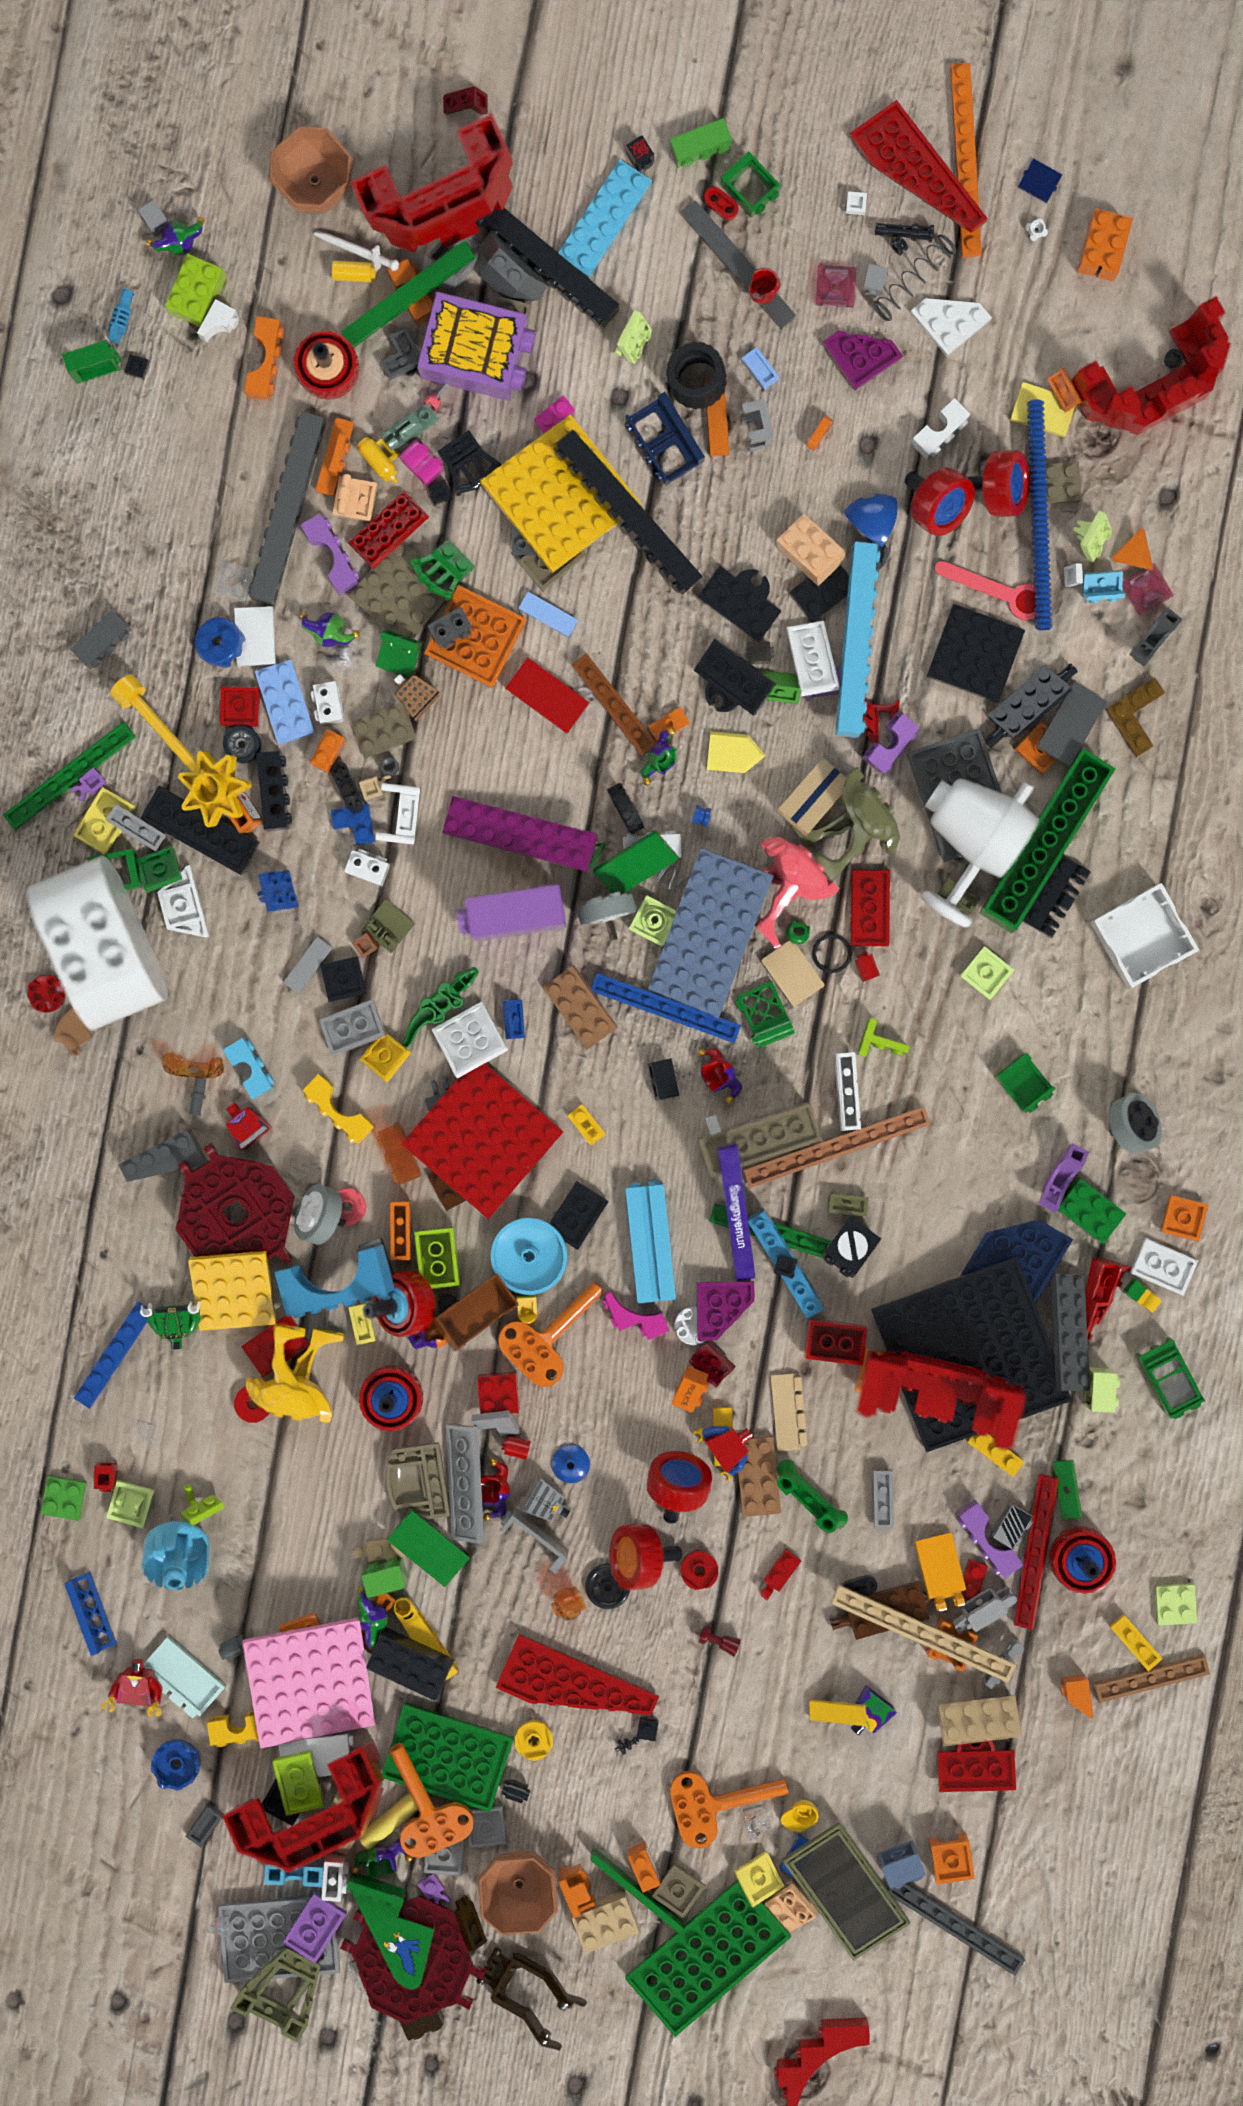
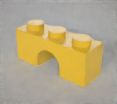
M254 1711L247 1712L245 1716L246 1726L243 1728L234 1727L230 1722L229 1714L210 1717L207 1722L210 1746L223 1747L232 1742L243 1744L251 1739L259 1741Z

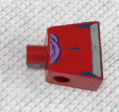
M233 1103L226 1109L232 1117L226 1123V1126L240 1151L245 1150L272 1128L251 1107H246L241 1111L237 1104Z

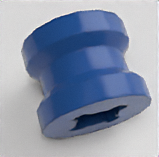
M696 805L692 824L700 823L707 827L711 808L704 809L700 805Z

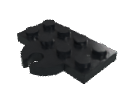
M719 566L697 598L759 643L782 612L767 600L770 593V584L767 577H762L761 585L754 586L751 583V579L758 575V570L747 569L735 577Z
M717 638L712 641L693 670L708 681L705 688V697L709 706L715 704L716 696L720 695L722 697V705L716 708L718 712H729L740 705L754 716L777 684Z

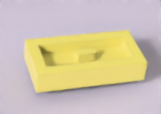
M367 1303L348 1307L356 1345L376 1341L372 1319L366 1318L363 1314V1307Z

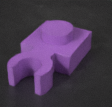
M93 767L79 779L82 785L73 787L71 792L75 794L80 790L81 796L77 799L83 801L87 797L88 792L94 795L107 782Z
M429 1874L418 1882L419 1888L427 1899L434 1898L435 1903L440 1905V1899H444L447 1904L449 1903L450 1898L448 1894L442 1893L445 1886L436 1874Z

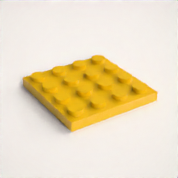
M266 1251L189 1258L195 1306H197L198 1301L201 1302L199 1308L200 1331L276 1324L277 1320Z

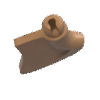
M74 1007L59 1021L54 1035V1041L63 1043L72 1056L80 1054L81 1049L79 1046L93 1038Z

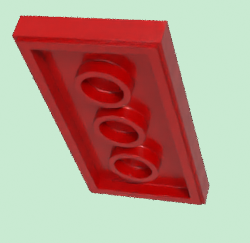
M852 869L850 946L889 947L890 870Z

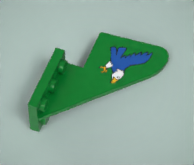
M351 1873L346 1889L350 1890L349 1892L353 1894L393 1977L405 1988H418L422 1981L434 1928L398 1917L406 1893L405 1888L374 1878H368V1876L359 1873L357 1875Z

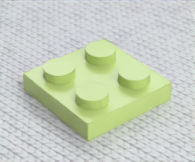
M983 946L960 977L988 1000H991L1014 972V969Z
M1193 1583L1155 1585L1158 1625L1197 1623L1195 1585Z

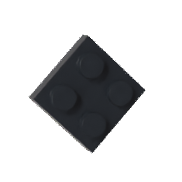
M358 956L320 964L328 1002L367 994Z

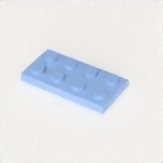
M292 660L256 670L255 674L278 745L315 734Z

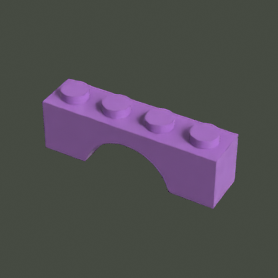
M318 514L300 524L312 546L321 545L333 552L334 566L328 577L338 595L340 596L355 588L359 584L357 579L360 577L355 568L350 569L348 565L350 559L346 551L341 552L339 548L341 542L337 535L331 534L329 529L333 527L328 518L323 519L322 515Z
M973 1500L957 1512L960 1517L958 1522L963 1529L968 1528L971 1534L969 1537L975 1545L977 1543L981 1545L983 1549L980 1552L986 1560L991 1559L994 1563L991 1567L998 1576L1002 1574L1005 1579L1023 1566L1011 1548L1008 1546L997 1547L987 1542L985 1526L989 1517L976 1500Z

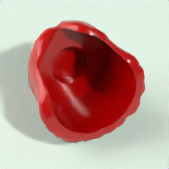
M762 267L754 271L752 282L749 286L750 297L754 302L767 304L775 298L780 288L778 275L770 268Z

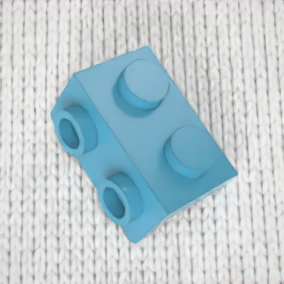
M1116 570L1083 573L1082 596L1090 603L1100 602L1101 599L1118 601L1119 598H1124L1125 593L1122 591L1123 572Z

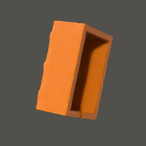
M1096 208L1090 219L1077 273L1094 276L1098 267H1102L1097 278L1114 282L1120 271L1133 218Z

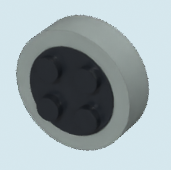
M1136 1093L1113 1102L1109 1111L1110 1135L1115 1137L1120 1146L1133 1154H1139L1155 1148L1161 1140L1162 1126L1160 1117L1153 1104L1143 1095Z

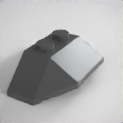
M492 231L480 244V277L501 297L521 302L536 301L549 286Z

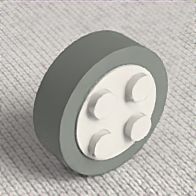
M620 892L609 894L604 899H602V896L592 898L586 901V905L576 908L580 926L601 922L606 923L610 941L618 939L613 920L637 911L633 895H621Z
M316 1184L304 1194L297 1208L294 1223L295 1233L299 1239L320 1245L331 1237L337 1225L345 1226L346 1220L340 1218L342 1199L337 1190Z

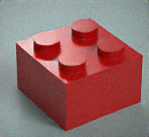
M517 1371L478 1375L480 1414L509 1411L511 1414L519 1413Z

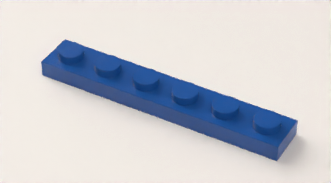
M136 1303L75 1395L74 1399L90 1409L148 1323L146 1318L140 1314L142 1303Z

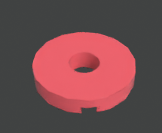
M339 1189L338 1192L341 1195L342 1204L346 1201L352 1204L350 1212H344L342 1209L340 1218L346 1220L345 1226L355 1225L365 1215L367 1207L365 1198L355 1189Z

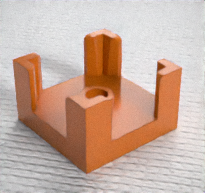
M939 1615L935 1628L975 1645L978 1635L973 1629L958 1634L952 1624V1620ZM927 1646L925 1648L928 1657L934 1660L940 1658L951 1663L954 1668L964 1671L965 1663Z
M966 1833L957 1834L958 1840L939 1842L938 1837L928 1838L933 1861V1876L937 1885L975 1879L970 1842Z

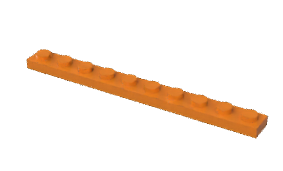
M970 63L951 64L956 174L959 182L979 206ZM960 226L962 258L981 257L980 227L970 233Z

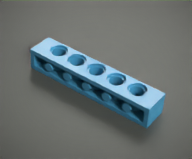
M765 1207L748 1216L749 1225L775 1266L779 1254L795 1258ZM797 1261L793 1278L782 1275L781 1277L806 1318L809 1319L824 1310V1304Z

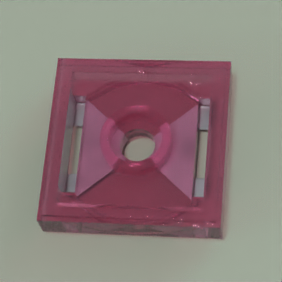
M818 265L815 305L853 308L856 267ZM831 272H841L842 274H832ZM833 284H838V285H839V289H838V290H834V289L832 288V285H833Z
M1153 563L1152 570L1143 569L1124 580L1122 584L1125 593L1139 616L1174 596L1155 563ZM1144 574L1143 578L1136 582L1134 581V579ZM1145 586L1150 588L1149 593L1143 591ZM1158 598V601L1151 605H1148V603Z

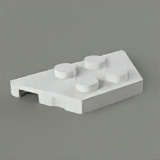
M189 865L181 872L182 880L164 886L157 892L167 930L209 938L210 935L193 871Z

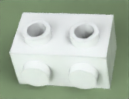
M333 681L313 685L314 691H311L312 701L316 702L317 710H314L316 721H319L322 726L345 722L338 683Z
M358 849L357 852L352 850L344 872L383 886L390 864L386 863L387 859L377 855L375 858L369 857V852Z
M327 1854L324 1861L322 1901L341 1902L343 1893H347L348 1881H344L345 1874H348L349 1862H346V1855Z

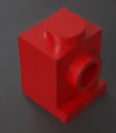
M99 1462L94 1466V1489H100V1492H111V1489L115 1488L118 1463ZM104 1474H109V1480L104 1478Z

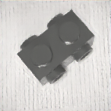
M461 607L427 625L440 649L452 647L455 644L454 641L459 638L461 640L466 639L474 631Z

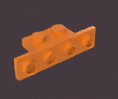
M341 418L335 419L316 485V492L334 497L339 476L345 468V456L350 451V438L354 422Z

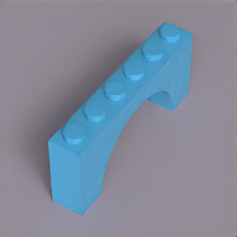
M383 1245L357 1252L359 1261L357 1273L352 1282L340 1291H328L315 1286L306 1278L300 1265L274 1272L286 1317L294 1315V1318L305 1316V1312L309 1311L310 1314L322 1312V1308H327L328 1311L338 1308L339 1304H343L346 1307L355 1304L356 1300H360L363 1303L372 1300L371 1297L377 1296V1299L389 1296L388 1292L395 1290Z

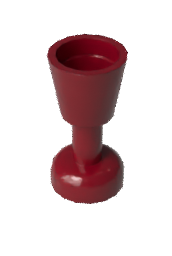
M706 1624L703 1626L698 1639L700 1644H705L708 1640L718 1644L720 1649L733 1657L736 1655L741 1641L740 1638L725 1635L720 1637L712 1634L711 1627Z

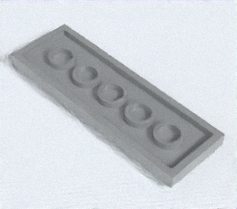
M448 1424L446 1425L452 1540L483 1543L484 1528L478 1426Z

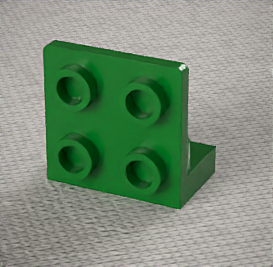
M387 629L382 631L380 640L383 641L375 666L398 675L402 674L410 679L413 676L423 642Z

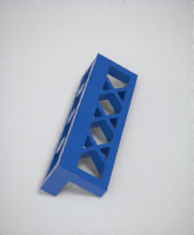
M91 1572L69 1579L65 1583V1587L90 1655L94 1656L101 1650L116 1645V1639ZM87 1578L90 1585L88 1591L81 1589L78 1581ZM88 1596L96 1601L94 1609L86 1605L85 1601ZM94 1614L102 1617L103 1623L101 1627L93 1624L92 1618ZM100 1633L107 1634L110 1642L101 1645L99 1640Z

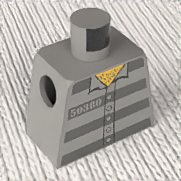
M541 1475L522 1511L552 1521L556 1514L566 1519L571 1508L562 1504L565 1494Z

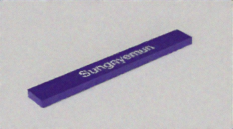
M737 1144L718 1147L735 1277L738 1282L756 1278L739 1150Z

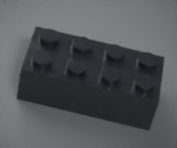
M385 1627L378 1638L366 1669L436 1701L455 1659Z

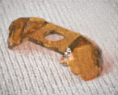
M169 1052L162 1057L164 1070L173 1076L213 1079L224 1073L221 1057L211 1058L209 1063L182 1061L181 1055L176 1056L174 1053ZM190 1067L199 1068V1070L196 1073H190L188 1071Z

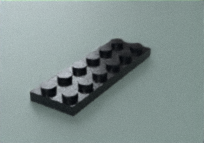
M158 786L140 819L242 875L260 842L245 833H239L236 828L222 820H219L215 827H206L201 809L183 810L182 804L185 801L183 798Z

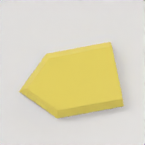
M710 731L707 770L746 773L766 756L749 735Z

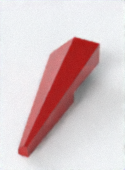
M1092 1258L1085 1290L1088 1340L1092 1339L1093 1335L1091 1332L1096 1324L1100 1325L1112 1304L1116 1288H1121L1123 1284L1121 1279L1125 1272H1130L1132 1267L1105 1258Z

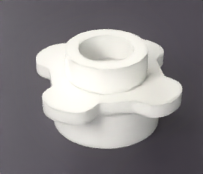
M1037 219L1026 225L1031 241H1036L1039 237H1046L1048 234L1042 219Z

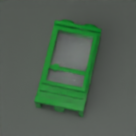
M1168 1337L1166 1338V1343L1160 1346L1153 1345L1150 1347V1351L1142 1355L1137 1353L1135 1356L1166 1416L1171 1419H1177L1182 1417L1185 1411L1199 1408L1205 1399L1185 1364L1174 1339Z

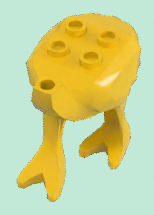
M274 1324L275 1352L272 1367L275 1372V1378L266 1382L259 1377L255 1379L251 1377L246 1378V1389L249 1397L257 1405L268 1412H272L271 1415L276 1417L288 1415L293 1420L302 1421V1418L307 1419L319 1415V1421L330 1423L333 1415L330 1401L323 1390L309 1380L310 1371L319 1347L328 1343L343 1341L344 1333L313 1328L311 1344L307 1351L297 1359L296 1367L292 1371L285 1360L284 1343L289 1339L305 1337L306 1328Z

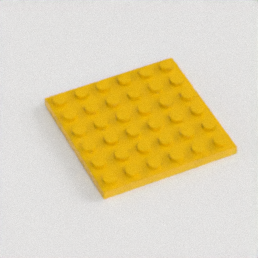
M571 414L480 481V484L551 573L555 572L619 524L608 516L607 510L603 505H599L594 500V495L590 490L587 491L580 483L581 480L569 472L567 464L564 461H560L554 454L553 448L572 429L642 506V503Z

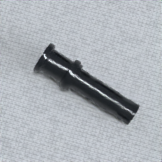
M876 222L875 236L896 237L899 235L911 238L913 241L928 240L929 243H932L934 225L932 224L930 226H919L918 223H915L912 226Z

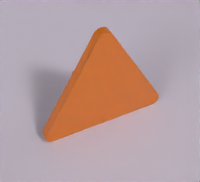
M1141 528L1112 557V560L1152 570L1153 563L1145 530Z

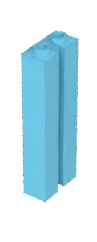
M659 1180L649 1181L648 1185L641 1186L640 1182L630 1183L629 1187L625 1188L637 1302L647 1303L675 1300L664 1183L660 1184Z

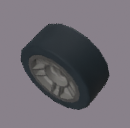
M241 725L228 730L224 736L223 748L227 755H235L237 757V763H250L257 758L256 753H260L261 741L255 731ZM245 742V747L240 748L238 743Z

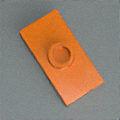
M1065 368L1060 369L1047 378L1064 412L1070 411L1083 402Z
M681 707L647 728L655 741L658 742L661 731L673 727L678 732L688 726L690 722Z

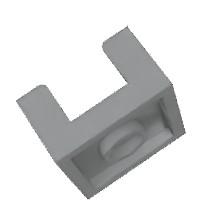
M765 399L742 404L743 412L740 413L742 424L755 421L757 427L756 431H752L749 434L750 442L747 444L749 452L771 447L774 434Z

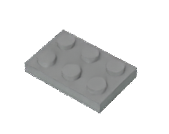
M373 999L319 1020L332 1056L386 1036Z

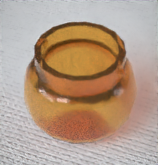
M576 1586L558 1590L554 1594V1602L551 1603L556 1617H561L565 1621L576 1619L580 1616L581 1611L586 1609L584 1600Z

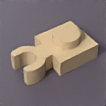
M387 775L381 781H378L376 776L358 782L364 801L382 796V783L391 779V776Z

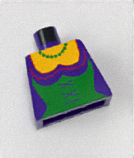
M865 1685L855 1704L866 1705V1725H852L851 1729L859 1736L865 1728L875 1733L897 1713L895 1707L869 1686Z

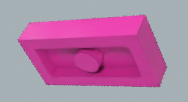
M563 395L534 418V422L543 433H546L567 416L574 414L575 409Z

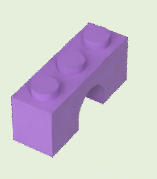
M896 712L885 727L892 735L891 744L884 748L878 743H872L862 756V759L879 773L890 771L895 759L904 753L908 742H911L917 736V731L920 727L904 713Z

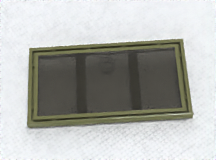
M840 1822L782 1858L785 1866L853 1961L910 1924V1920Z

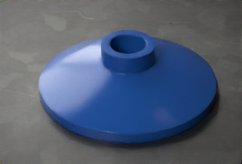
M565 1445L559 1448L552 1459V1470L555 1476L565 1483L581 1481L588 1474L590 1468L588 1454L584 1449L576 1445ZM569 1462L574 1463V1467L571 1469L567 1467Z

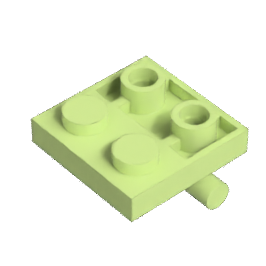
M633 311L614 354L620 357L623 353L627 361L633 364L642 355L643 347L646 341L650 339L652 331L641 312Z

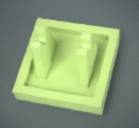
M1098 511L1093 522L1078 520L1077 524L1080 528H1073L1074 532L1078 534L1077 539L1081 541L1080 545L1086 560L1093 563L1096 557L1101 555L1105 540L1110 538L1112 533L1106 513Z
M117 1480L106 1518L144 1528L155 1490Z

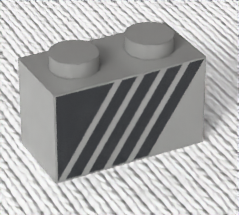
M1009 1501L990 1534L994 1539L1014 1549L1015 1546L1021 1543L1022 1534L1025 1529L1028 1530L1030 1528L1033 1516Z

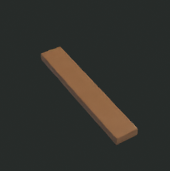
M1201 1654L1155 1666L1149 1671L1143 1669L1093 1682L1097 1701L1101 1703L1209 1675L1210 1671L1206 1656Z

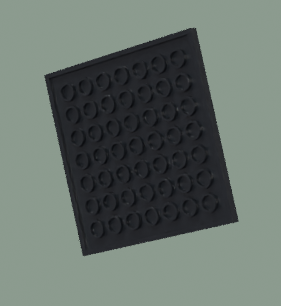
M1017 1256L871 1308L887 1351H894L896 1355H901V1352H909L982 1369L989 1372L988 1376L991 1378L999 1376L1008 1380V1385L1014 1387V1384L1022 1386L1026 1396L1020 1419L1072 1401L1069 1391H1056L1054 1352ZM901 1386L926 1453L977 1435L975 1431H972L976 1403L967 1405L957 1399L953 1421L944 1423L937 1421L936 1417L929 1416L928 1418L918 1416L914 1412L918 1390L908 1391L903 1389L904 1386Z

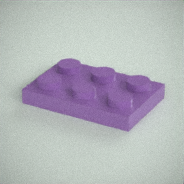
M315 1891L283 1941V1944L314 1963L317 1962L347 1914V1911L333 1902L322 1901V1896Z

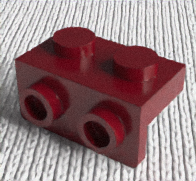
M709 1340L695 1351L689 1360L692 1368L708 1374L707 1382L715 1388L736 1367Z

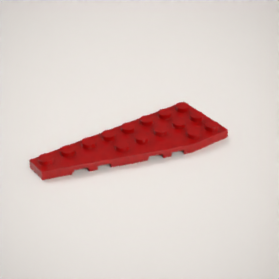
M897 100L850 133L849 137L872 167L970 233L987 222L988 218Z
M520 1633L495 1687L531 1704L563 1705L593 1710L605 1709L614 1712L626 1711L628 1713L652 1715L659 1699V1695Z

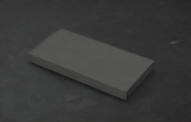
M1075 682L1071 686L1072 691L1063 699L1036 746L1037 749L1067 767L1071 766L1107 701Z

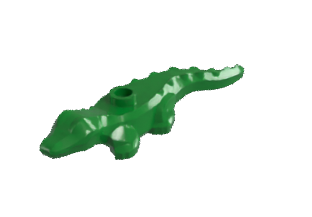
M476 967L456 973L450 984L449 982H443L429 998H422L402 1042L406 1049L424 1025L445 1021V1013L448 1010L463 1005L464 1001L460 993L471 986L477 977L479 970Z

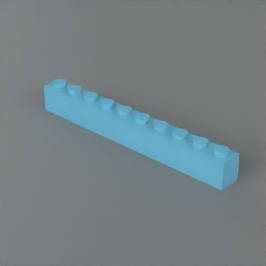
M854 542L851 548L835 728L836 736L858 738L861 732L865 730V721H862L863 713L865 714L867 709L864 695H867L869 684L866 683V676H869L870 664H867V661L872 652V645H869V639L872 638L874 627L871 626V619H874L875 607H872V604L877 595L874 582L877 581L879 573L876 570V562L878 563L880 559V551H877L878 544Z

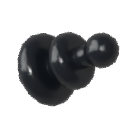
M634 1737L629 1741L628 1738H625L624 1743L618 1739V1747L614 1748L615 1752L620 1750L621 1754L625 1755L626 1748L631 1750L633 1744L639 1743V1739Z

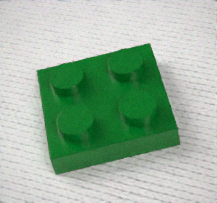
M172 845L136 859L146 893L182 880L177 856Z

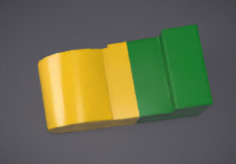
M1133 1278L1122 1291L1151 1313L1155 1311L1162 1301Z

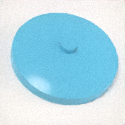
M525 1217L508 1223L500 1230L492 1244L491 1264L493 1271L500 1276L508 1289L516 1293L533 1295L549 1290L561 1279L567 1266L568 1251L563 1236L552 1224L539 1218Z

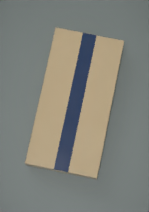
M822 758L780 806L777 812L802 834L807 836L843 794L846 777Z

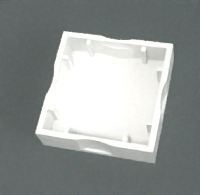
M1162 883L1149 888L1090 921L1127 989L1137 986L1156 975L1165 967L1176 964L1199 951L1187 927L1179 919L1175 906Z

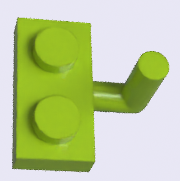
M191 1484L184 1485L188 1505H190L187 1509L180 1512L181 1519L185 1522L195 1525L224 1509L223 1502L213 1494L197 1502L194 1498Z

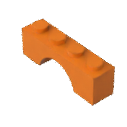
M257 316L254 337L257 342L265 347L266 357L260 368L247 373L244 393L247 398L270 401L271 395H274L275 392L273 380L274 376L276 377L278 374L276 361L277 357L280 358L281 355L279 343L280 338L283 339L284 327H282L279 319Z

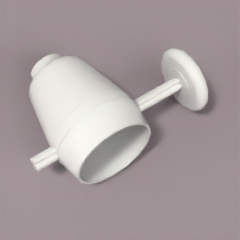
M964 779L956 780L952 786L944 781L939 783L925 805L926 808L934 812L931 818V825L970 864L947 899L931 891H924L921 898L928 906L962 927H969L972 924L970 916L956 905L980 869L1001 878L1025 846L1039 822V818L1023 805L1034 789L1033 787L1023 782L1014 798H1011Z

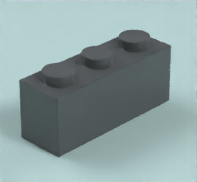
M111 610L70 650L89 669L96 668L102 663V658L106 654H111L120 641L123 642L129 637V632L132 629Z

